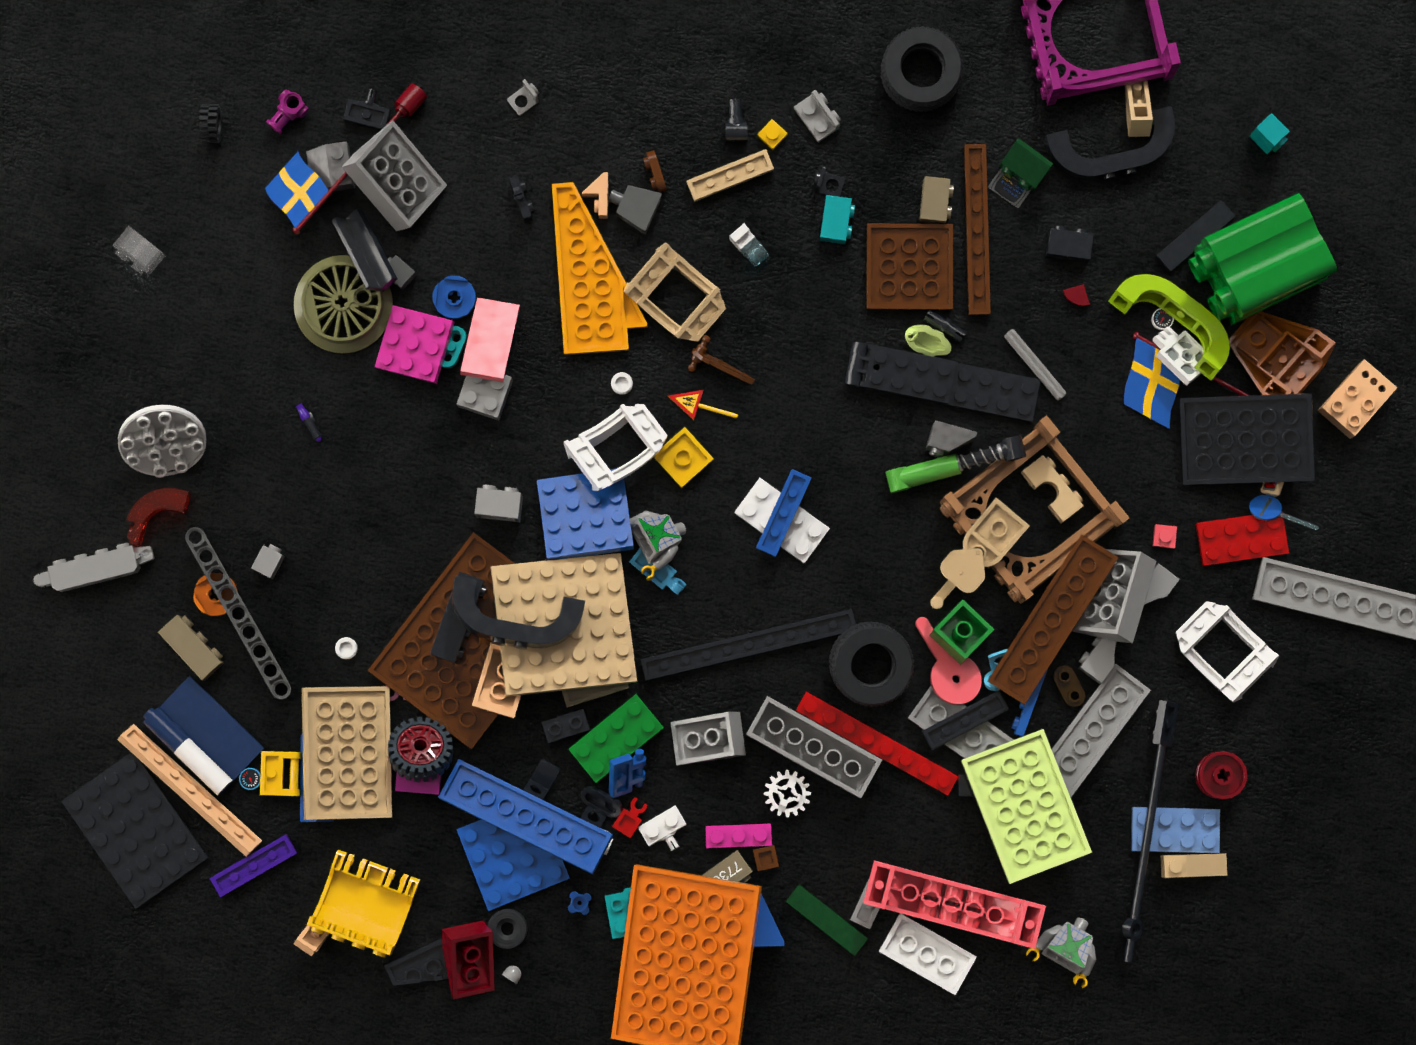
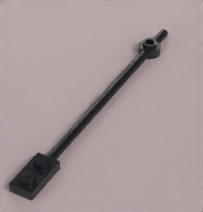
M1159 700V706L1156 711V725L1153 731V744H1158L1131 915L1122 925V933L1125 939H1127L1123 961L1131 963L1135 941L1141 937L1143 930L1139 915L1166 746L1172 747L1179 705Z

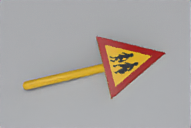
M703 390L668 396L693 420L698 407L733 418L738 417L735 413L700 404Z

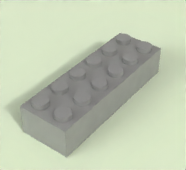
M768 696L746 733L748 737L858 798H862L882 759Z

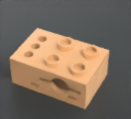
M1364 359L1353 369L1318 411L1351 439L1356 436L1397 387Z

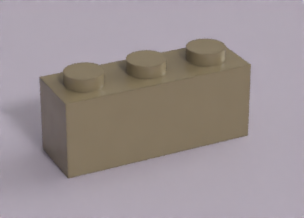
M176 615L158 633L196 675L205 681L224 664L221 660L223 656L215 647L210 649L206 644L208 639L200 631L196 633L191 628L194 624L186 616Z

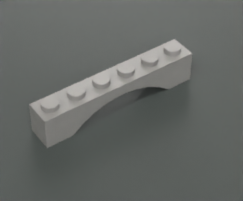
M1157 564L1154 568L1144 605L1153 600L1167 597L1180 579L1162 565ZM1096 637L1092 642L1094 648L1091 652L1088 653L1086 651L1080 658L1079 662L1081 665L1079 669L1097 683H1102L1115 666L1114 653L1117 641Z

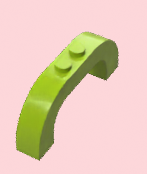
M1141 274L1126 279L1117 288L1108 302L1124 314L1135 303L1142 301L1150 302L1160 307L1198 337L1203 347V354L1194 368L1209 380H1212L1227 361L1230 350L1229 338L1221 322L1185 291L1162 277Z

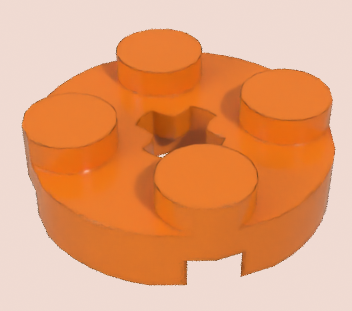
M211 573L210 577L213 581L218 582L222 580L223 574ZM204 575L198 580L194 589L193 598L196 606L200 611L210 616L227 614L219 600L210 598L212 587ZM231 579L233 585L235 586V588H236V590H237V587H236L235 583H234L233 580ZM224 589L221 597L223 600L229 601L233 599L234 593L231 589Z

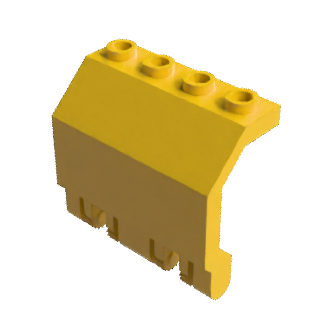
M338 849L319 903L313 915L309 917L307 925L312 926L311 931L323 935L325 931L332 934L331 938L337 941L344 942L345 939L352 941V946L362 950L365 947L374 949L373 954L384 958L386 954L392 955L410 911L420 879L411 876L404 893L403 891L409 876L404 874L400 879L398 890L390 888L391 882L395 877V870L390 869L384 885L383 882L388 867L370 861L363 878L362 876L368 861L366 859H362L357 875L349 873L350 867L354 862V855L349 854L342 870L347 852Z

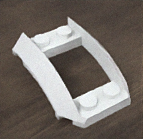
M622 404L616 412L601 423L579 434L577 438L571 441H564V446L568 459L572 458L592 484V490L599 491L632 474L652 459L660 451L667 439V434L644 404H635V407ZM629 422L647 446V449L628 463L611 472L593 447Z
M1206 601L1176 631L1180 649L1184 656L1232 702L1242 699V695L1270 667L1273 668L1279 658V655L1252 632L1227 605H1217L1216 603ZM1221 619L1253 650L1226 679L1219 675L1193 649Z

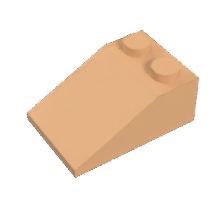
M491 643L472 706L514 719L521 695L506 697L500 646Z

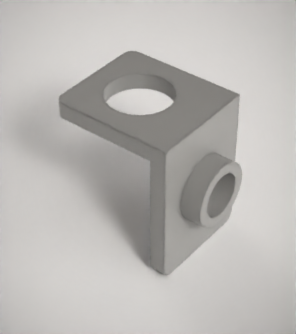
M525 79L522 81L523 87L507 98L508 103L519 116L539 102L538 90L532 83L528 84ZM518 96H525L528 103L525 107H518L515 104Z

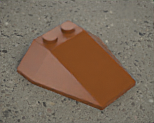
M1259 312L1247 318L1229 338L1230 348L1262 395L1301 394L1324 368L1336 345V342L1317 329L1264 312Z

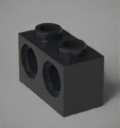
M584 709L542 722L548 743L590 731Z

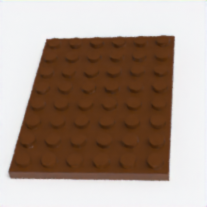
M474 532L368 669L370 673L433 721H438L440 726L443 724L446 727V731L448 730L450 734L470 749L474 748L499 715L472 706L492 640L484 639L471 633L469 640H464L462 647L465 648L462 659H457L456 664L433 656L430 652L452 593L454 578L458 576L459 572L485 581L484 585L487 586L484 598H479L477 606L480 607L479 611L482 614L496 619L490 568L491 566L515 563Z

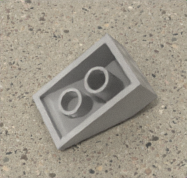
M724 712L671 722L676 765L746 755L740 712Z

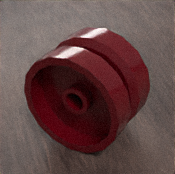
M1226 751L1210 753L1203 757L1197 765L1195 772L1196 784L1200 791L1210 798L1217 800L1233 798L1246 785V766L1242 759L1234 753ZM1219 771L1224 774L1223 779H1218L1217 774H1220Z

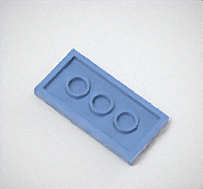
M1132 807L1131 851H1141L1148 807ZM1157 808L1150 851L1220 853V809Z

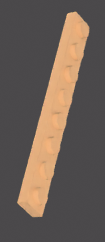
M133 724L118 738L120 743L246 857L261 843L262 840L137 726Z

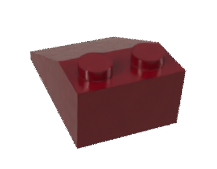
M484 921L442 929L443 954L452 998L458 999L494 991L493 931Z

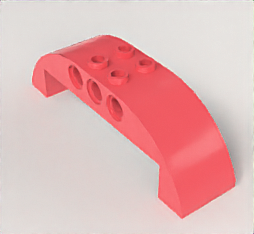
M878 861L873 863L863 904L1033 949L1036 948L1046 908L1045 905Z

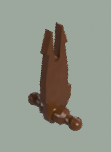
M703 336L701 344L693 348L692 362L688 366L690 372H694L697 364L703 361L751 385L754 383V378L706 353V346L710 342L709 336Z

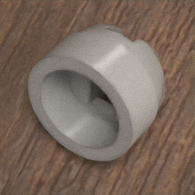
M509 966L502 975L517 984L521 978V971L517 966Z

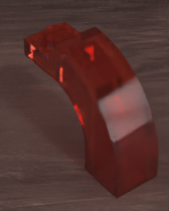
M162 488L151 491L141 497L134 504L127 517V521L134 523V527L131 526L128 531L127 539H130L129 543L141 547L147 524L158 512L170 510L186 514L191 493L176 488Z

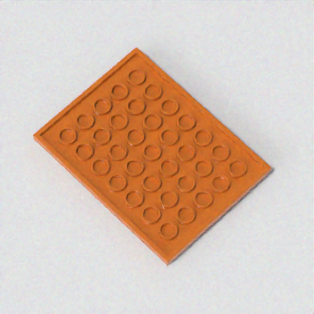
M638 864L634 865L611 1039L642 1045H741L762 886Z

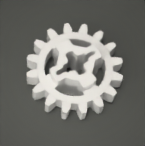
M786 770L783 776L780 772H777L778 778L775 779L771 776L772 784H765L769 788V792H764L765 796H769L765 803L773 805L770 808L771 811L778 809V816L782 812H785L786 817H789L790 812L797 816V809L804 811L803 803L809 804L810 802L805 799L806 796L811 795V792L805 789L809 786V783L803 784L802 781L805 777L802 776L798 779L796 771L793 775H789V770ZM789 779L787 784L782 787L776 785L780 780ZM796 782L801 787L802 795L798 794L795 790ZM789 787L791 788V793L797 796V798L788 797L785 800L783 799L784 795L777 789L786 790ZM773 792L778 794L780 798L779 805L773 799ZM791 801L799 802L793 808H786L787 804Z

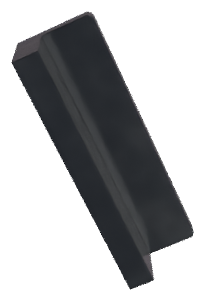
M356 209L346 219L335 217L332 220L366 289L384 292L398 278L363 210Z

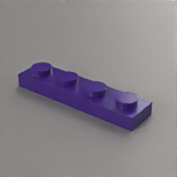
M286 834L214 875L210 880L219 896L223 897L296 855L297 851Z

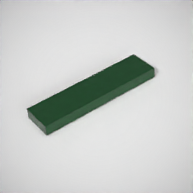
M798 885L786 900L789 905L854 956L868 940L867 937L801 885Z

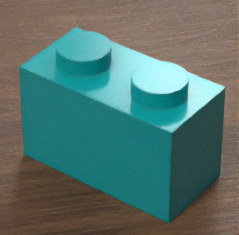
M1271 113L1255 128L1249 137L1268 154L1271 150L1276 152L1288 140L1285 136L1290 131Z
M826 195L820 241L845 244L846 238H851L852 226H848L849 217H854L855 205H851L852 198Z

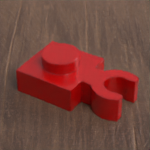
M636 797L631 801V810L628 811L624 808L612 826L629 838L632 837L642 819L637 817L638 814L643 813L647 808V804H644L641 809H637L635 807V802L638 800Z

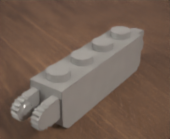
M129 543L117 545L115 550L108 551V548L96 550L95 555L87 557V554H80L74 556L72 561L66 562V559L53 561V565L48 566V571L36 575L33 582L39 587L52 586L57 591L65 592L136 574L141 568L140 565L154 560V554L151 546L135 547L133 545L129 546Z

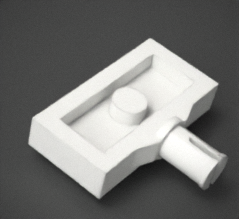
M675 805L642 824L638 829L649 847L658 841L666 840L671 851L675 849L671 841L676 849L679 847L673 835L687 824Z

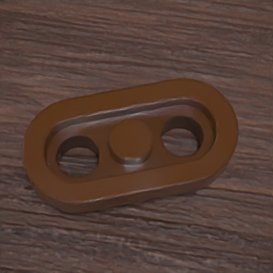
M655 151L646 152L647 157L643 158L646 170L651 169L653 177L649 179L653 191L657 190L659 193L667 191Z

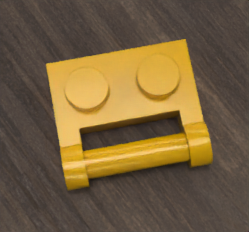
M261 751L260 795L300 796L298 775L299 759H301L302 752ZM284 758L290 759L289 789H283Z

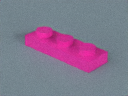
M771 824L706 826V848L772 846Z

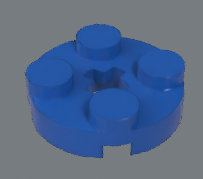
M448 276L435 286L433 303L437 311L448 319H461L468 316L473 310L476 303V293L472 285L465 278ZM453 292H457V296L460 297V300H457L456 303H452V300L448 299L449 295H453Z

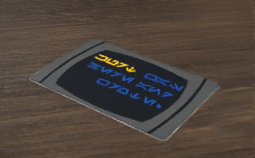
M1000 169L988 188L1019 208L1031 190H1024L1019 186L1018 180L1014 177L1008 178Z

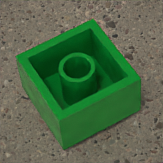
M962 600L933 629L929 636L961 665L994 631V628Z

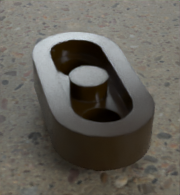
M1065 665L1056 668L1053 673V681L1064 702L1070 707L1081 705L1085 700V692L1074 670ZM1066 672L1068 679L1062 680L1061 673ZM1072 692H1076L1078 694V698L1076 700H1073L1070 695Z

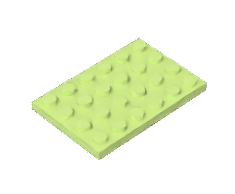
M1044 729L961 760L1009 884L1092 853Z

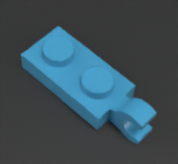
M641 548L629 561L639 571H642L644 566L653 565V562L648 563ZM669 564L661 570L657 569L654 578L651 580L661 589H664L667 585L677 595L686 586L684 581L674 577L677 571ZM647 570L643 574L648 577L652 571Z

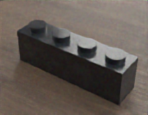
M459 572V577L477 580L474 600L477 606L479 598L483 599L487 590V586L484 585L485 581ZM451 593L430 654L456 664L457 659L461 660L465 648L462 645L465 639L469 640L471 632L458 620L453 609Z

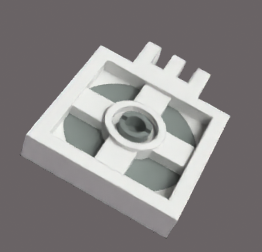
M1166 327L1153 338V342L1161 349L1156 357L1186 386L1202 374L1194 367L1202 357L1203 347L1188 332L1184 331L1178 335L1170 327Z

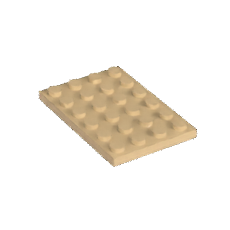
M389 686L302 688L304 820L391 818V764L388 756V741L390 740Z

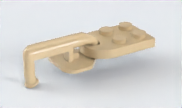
M995 498L965 534L963 549L951 551L942 561L941 573L948 580L931 599V606L934 609H940L943 606L944 599L955 586L965 593L975 591L985 579L984 567L998 563L1030 525L998 498Z

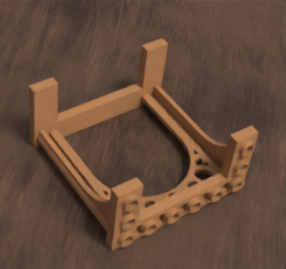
M1047 415L1036 424L1030 434L1022 439L1026 457L1010 462L1005 460L994 461L954 494L949 492L940 501L941 512L947 518L950 516L955 522L953 526L960 535L966 534L971 528V524H974L977 519L968 518L965 515V511L969 508H976L982 515L986 510L989 496L997 484L1047 445L1101 511V513L1061 545L1047 554L1037 557H1022L1007 552L1005 554L1009 559L1007 569L1004 560H1000L995 565L987 567L988 569L991 567L996 573L994 577L1001 586L1005 584L1010 590L1007 592L1010 598L1015 603L1019 601L1020 604L1034 595L1032 593L1034 590L1057 573L1081 534L1096 542L1109 530L1117 528L1129 519V516L1116 501L1111 505L1058 441L1056 436L1060 431ZM978 497H981L983 500L981 505L971 502L974 499L977 501ZM1015 561H1020L1023 565V572L1020 576L1016 577L1012 573V565ZM1033 562L1036 566L1030 568L1032 571L1028 573L1027 563Z

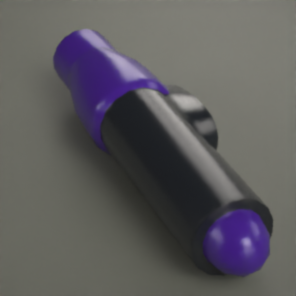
M302 403L297 405L296 408L301 420L306 425L313 439L320 442L321 434L314 424L316 421L312 413L308 412Z

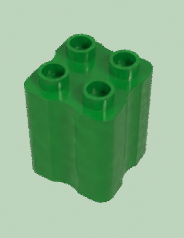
M1299 193L1204 237L1201 240V244L1194 248L1195 257L1188 260L1196 280L1199 283L1208 280L1214 291V295L1207 299L1211 312L1219 321L1226 318L1230 325H1234L1326 281L1328 276L1337 271L1335 261L1316 227L1306 202Z

